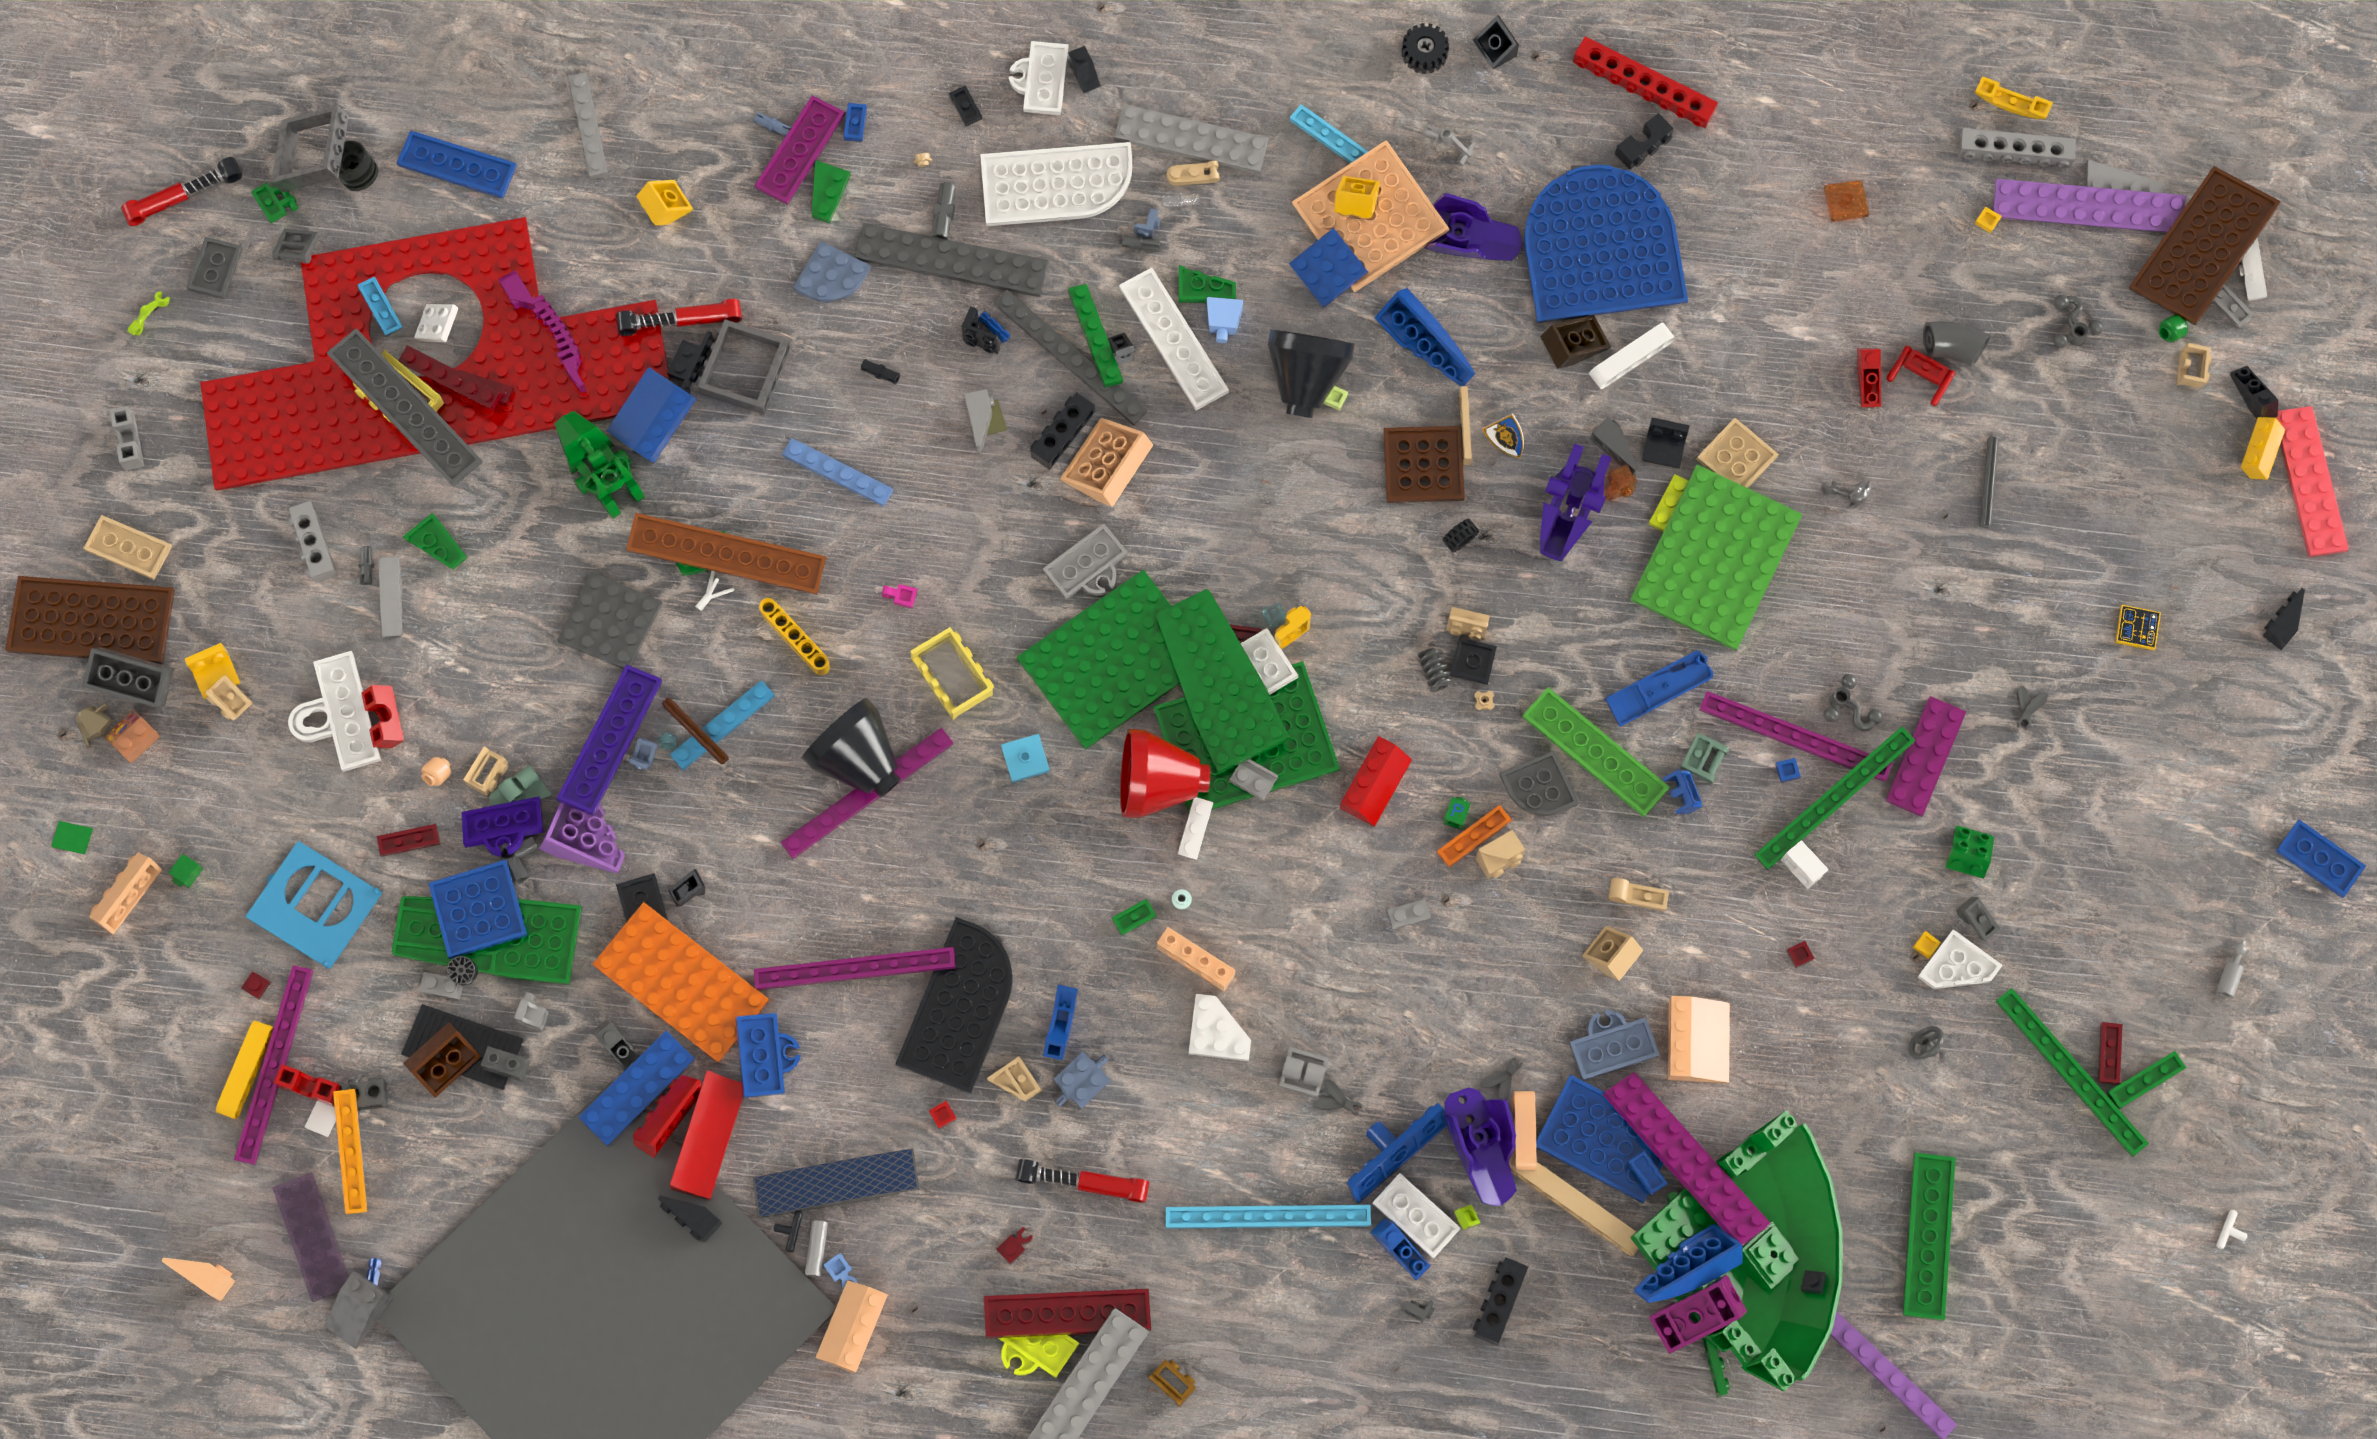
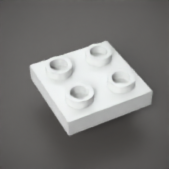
M426 304L414 339L419 342H446L458 307L453 304Z

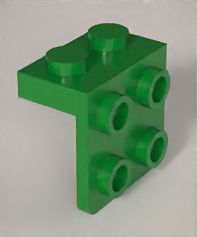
M1956 826L1952 848L1945 868L1984 879L1991 863L1994 837L1987 833Z

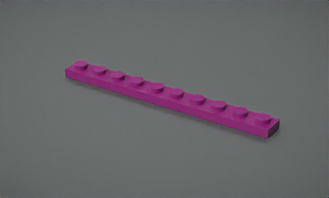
M1706 691L1699 709L1701 712L1851 770L1869 755L1867 752ZM1892 762L1874 778L1885 782Z
M942 727L896 759L898 768L895 773L901 778L900 782L954 745ZM854 789L781 841V845L790 857L794 859L873 803L879 796L875 791L867 794Z
M953 947L758 968L754 969L755 989L764 990L955 969V953Z
M292 965L234 1157L235 1161L256 1165L279 1088L274 1084V1080L281 1064L286 1065L314 972L312 969Z

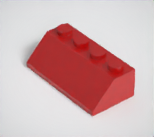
M1378 736L1343 797L1340 809L1375 827L1412 759L1397 745Z
M681 1075L679 1079L675 1078L669 1086L670 1091L667 1095L663 1094L658 1100V1107L655 1111L651 1110L646 1116L644 1126L642 1128L638 1127L634 1132V1146L655 1158L697 1101L702 1087L701 1081L685 1075Z

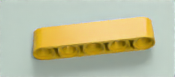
M763 599L760 602L759 609L765 621L815 674L820 676L827 674L830 669L827 656L773 599ZM769 606L774 608L771 612L764 611ZM780 620L787 621L783 626L777 625ZM792 634L799 635L796 640L790 639V636ZM805 648H812L810 653H803ZM819 661L825 662L823 667L815 666Z
M256 1020L251 1023L217 1103L216 1113L233 1119L239 1117L266 1054L273 1026Z

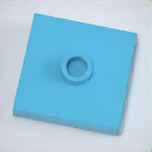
M1039 734L1001 744L1012 783L1050 772Z

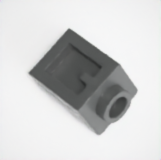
M1406 1300L1401 1311L1423 1323L1425 1318L1430 1319L1435 1308L1432 1307L1434 1302L1430 1300L1425 1310L1421 1309L1422 1305L1418 1302Z

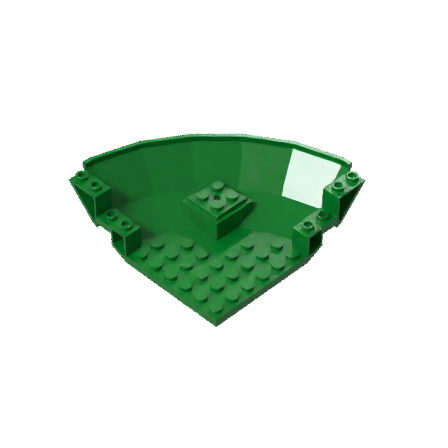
M1787 1110L1746 1137L1734 1150L1724 1154L1715 1161L1771 1224L1742 1246V1264L1722 1275H1728L1747 1312L1740 1319L1704 1336L1720 1351L1731 1350L1742 1364L1741 1368L1745 1372L1783 1392L1796 1380L1803 1381L1811 1373L1833 1330L1842 1287L1843 1232L1833 1180L1811 1130L1805 1123L1798 1126L1794 1117ZM1684 1188L1630 1238L1656 1271V1267L1661 1263L1664 1264L1668 1260V1256L1679 1249V1245L1713 1224L1719 1228L1721 1227L1691 1193ZM1771 1251H1773L1775 1258L1771 1257ZM1805 1270L1825 1272L1827 1278L1823 1295L1802 1292L1801 1285ZM1709 1283L1675 1298L1677 1301H1680L1704 1289ZM1690 1313V1318L1692 1319V1321H1700L1701 1317L1699 1313Z

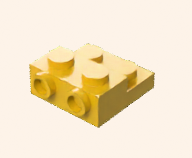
M1300 606L1297 609L1294 607L1286 614L1285 625L1280 626L1275 631V641L1281 650L1310 630L1311 613L1306 606Z

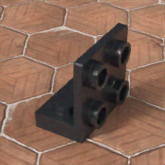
M970 306L961 326L963 341L969 346H978L988 353L994 352L998 354L1000 351L999 337L980 329L978 309Z
M1652 417L1642 461L1679 469L1690 425Z

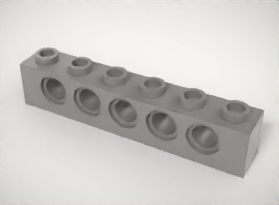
M1963 128L1959 135L1958 157L2068 168L2072 166L2075 160L2076 139ZM1976 144H1980L1983 148L1977 147Z

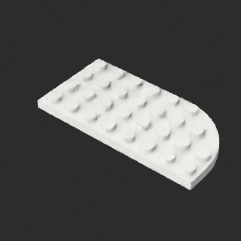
M1131 142L980 154L986 226L1082 219L1105 212L1121 199L1129 186L1132 177Z

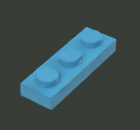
M375 276L358 284V289L385 337L402 329L399 319Z

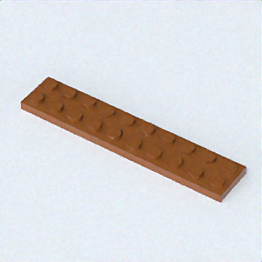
M636 512L626 551L815 595H818L826 562V556Z

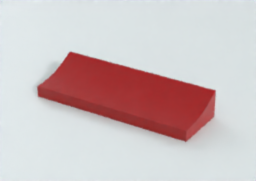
M707 1070L670 1183L671 1190L711 1200L743 1100L742 1082Z

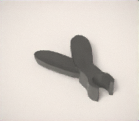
M2020 686L2017 695L2023 713L2017 723V727L2021 726V722H2025L2027 724L2025 730H2027L2031 724V714L2046 702L2048 694L2040 693L2030 702L2027 689L2024 686Z
M1516 1057L1512 1058L1506 1071L1486 1077L1481 1082V1087L1491 1088L1500 1084L1498 1097L1507 1100L1510 1094L1512 1075L1522 1067L1523 1062H1520V1066L1515 1067L1512 1062L1516 1060Z
M1326 1079L1325 1088L1333 1098L1319 1099L1314 1103L1315 1107L1322 1110L1344 1107L1353 1115L1358 1116L1359 1113L1353 1111V1107L1359 1106L1362 1108L1361 1103L1346 1099L1340 1088L1333 1081Z

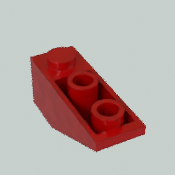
M1876 347L1857 348V371L1861 407H1881V349Z

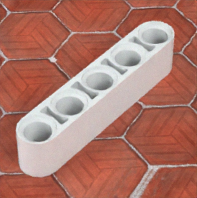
M1660 323L1594 367L1589 372V375L1598 387L1603 389L1670 345L1675 340V337L1664 323Z

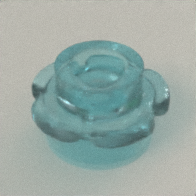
M670 732L663 733L658 738L660 747L665 750L675 748L677 736Z

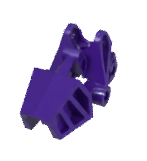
M1576 443L1572 448L1566 466L1555 477L1551 476L1545 492L1554 495L1551 504L1543 502L1540 554L1561 562L1593 522L1587 519L1590 510L1597 513L1601 512L1606 499L1603 496L1604 479L1611 461V457L1602 454L1595 473L1587 467L1577 466L1584 446ZM1567 489H1570L1565 503L1568 507L1566 512L1562 513L1559 509ZM1581 505V509L1577 517L1573 516L1575 508L1579 509Z

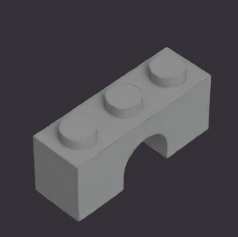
M129 406L109 410L112 427L116 432L119 445H116L119 463L125 471L145 467L135 414Z

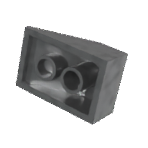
M353 1271L341 1287L325 1327L354 1349H357L393 1297L362 1274Z

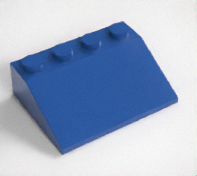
M648 367L607 429V432L649 461L655 463L697 398Z

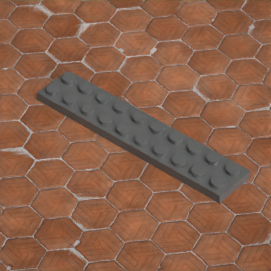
M868 223L863 224L855 258L863 262L1036 297L1041 296L1049 260Z
M357 328L327 352V355L452 487L456 486L483 463L478 455Z

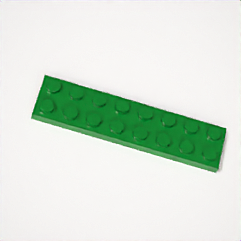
M1923 1153L1913 1154L1902 1316L1938 1321L1945 1320L1956 1157Z

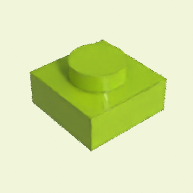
M1472 1204L1454 1211L1463 1230L1481 1223Z

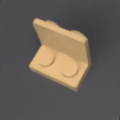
M1452 607L1446 631L1455 636H1461L1462 634L1469 636L1473 640H1484L1490 616Z

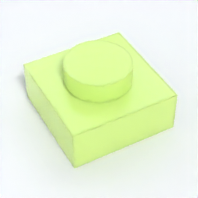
M1334 386L1323 404L1340 411L1348 396V392Z

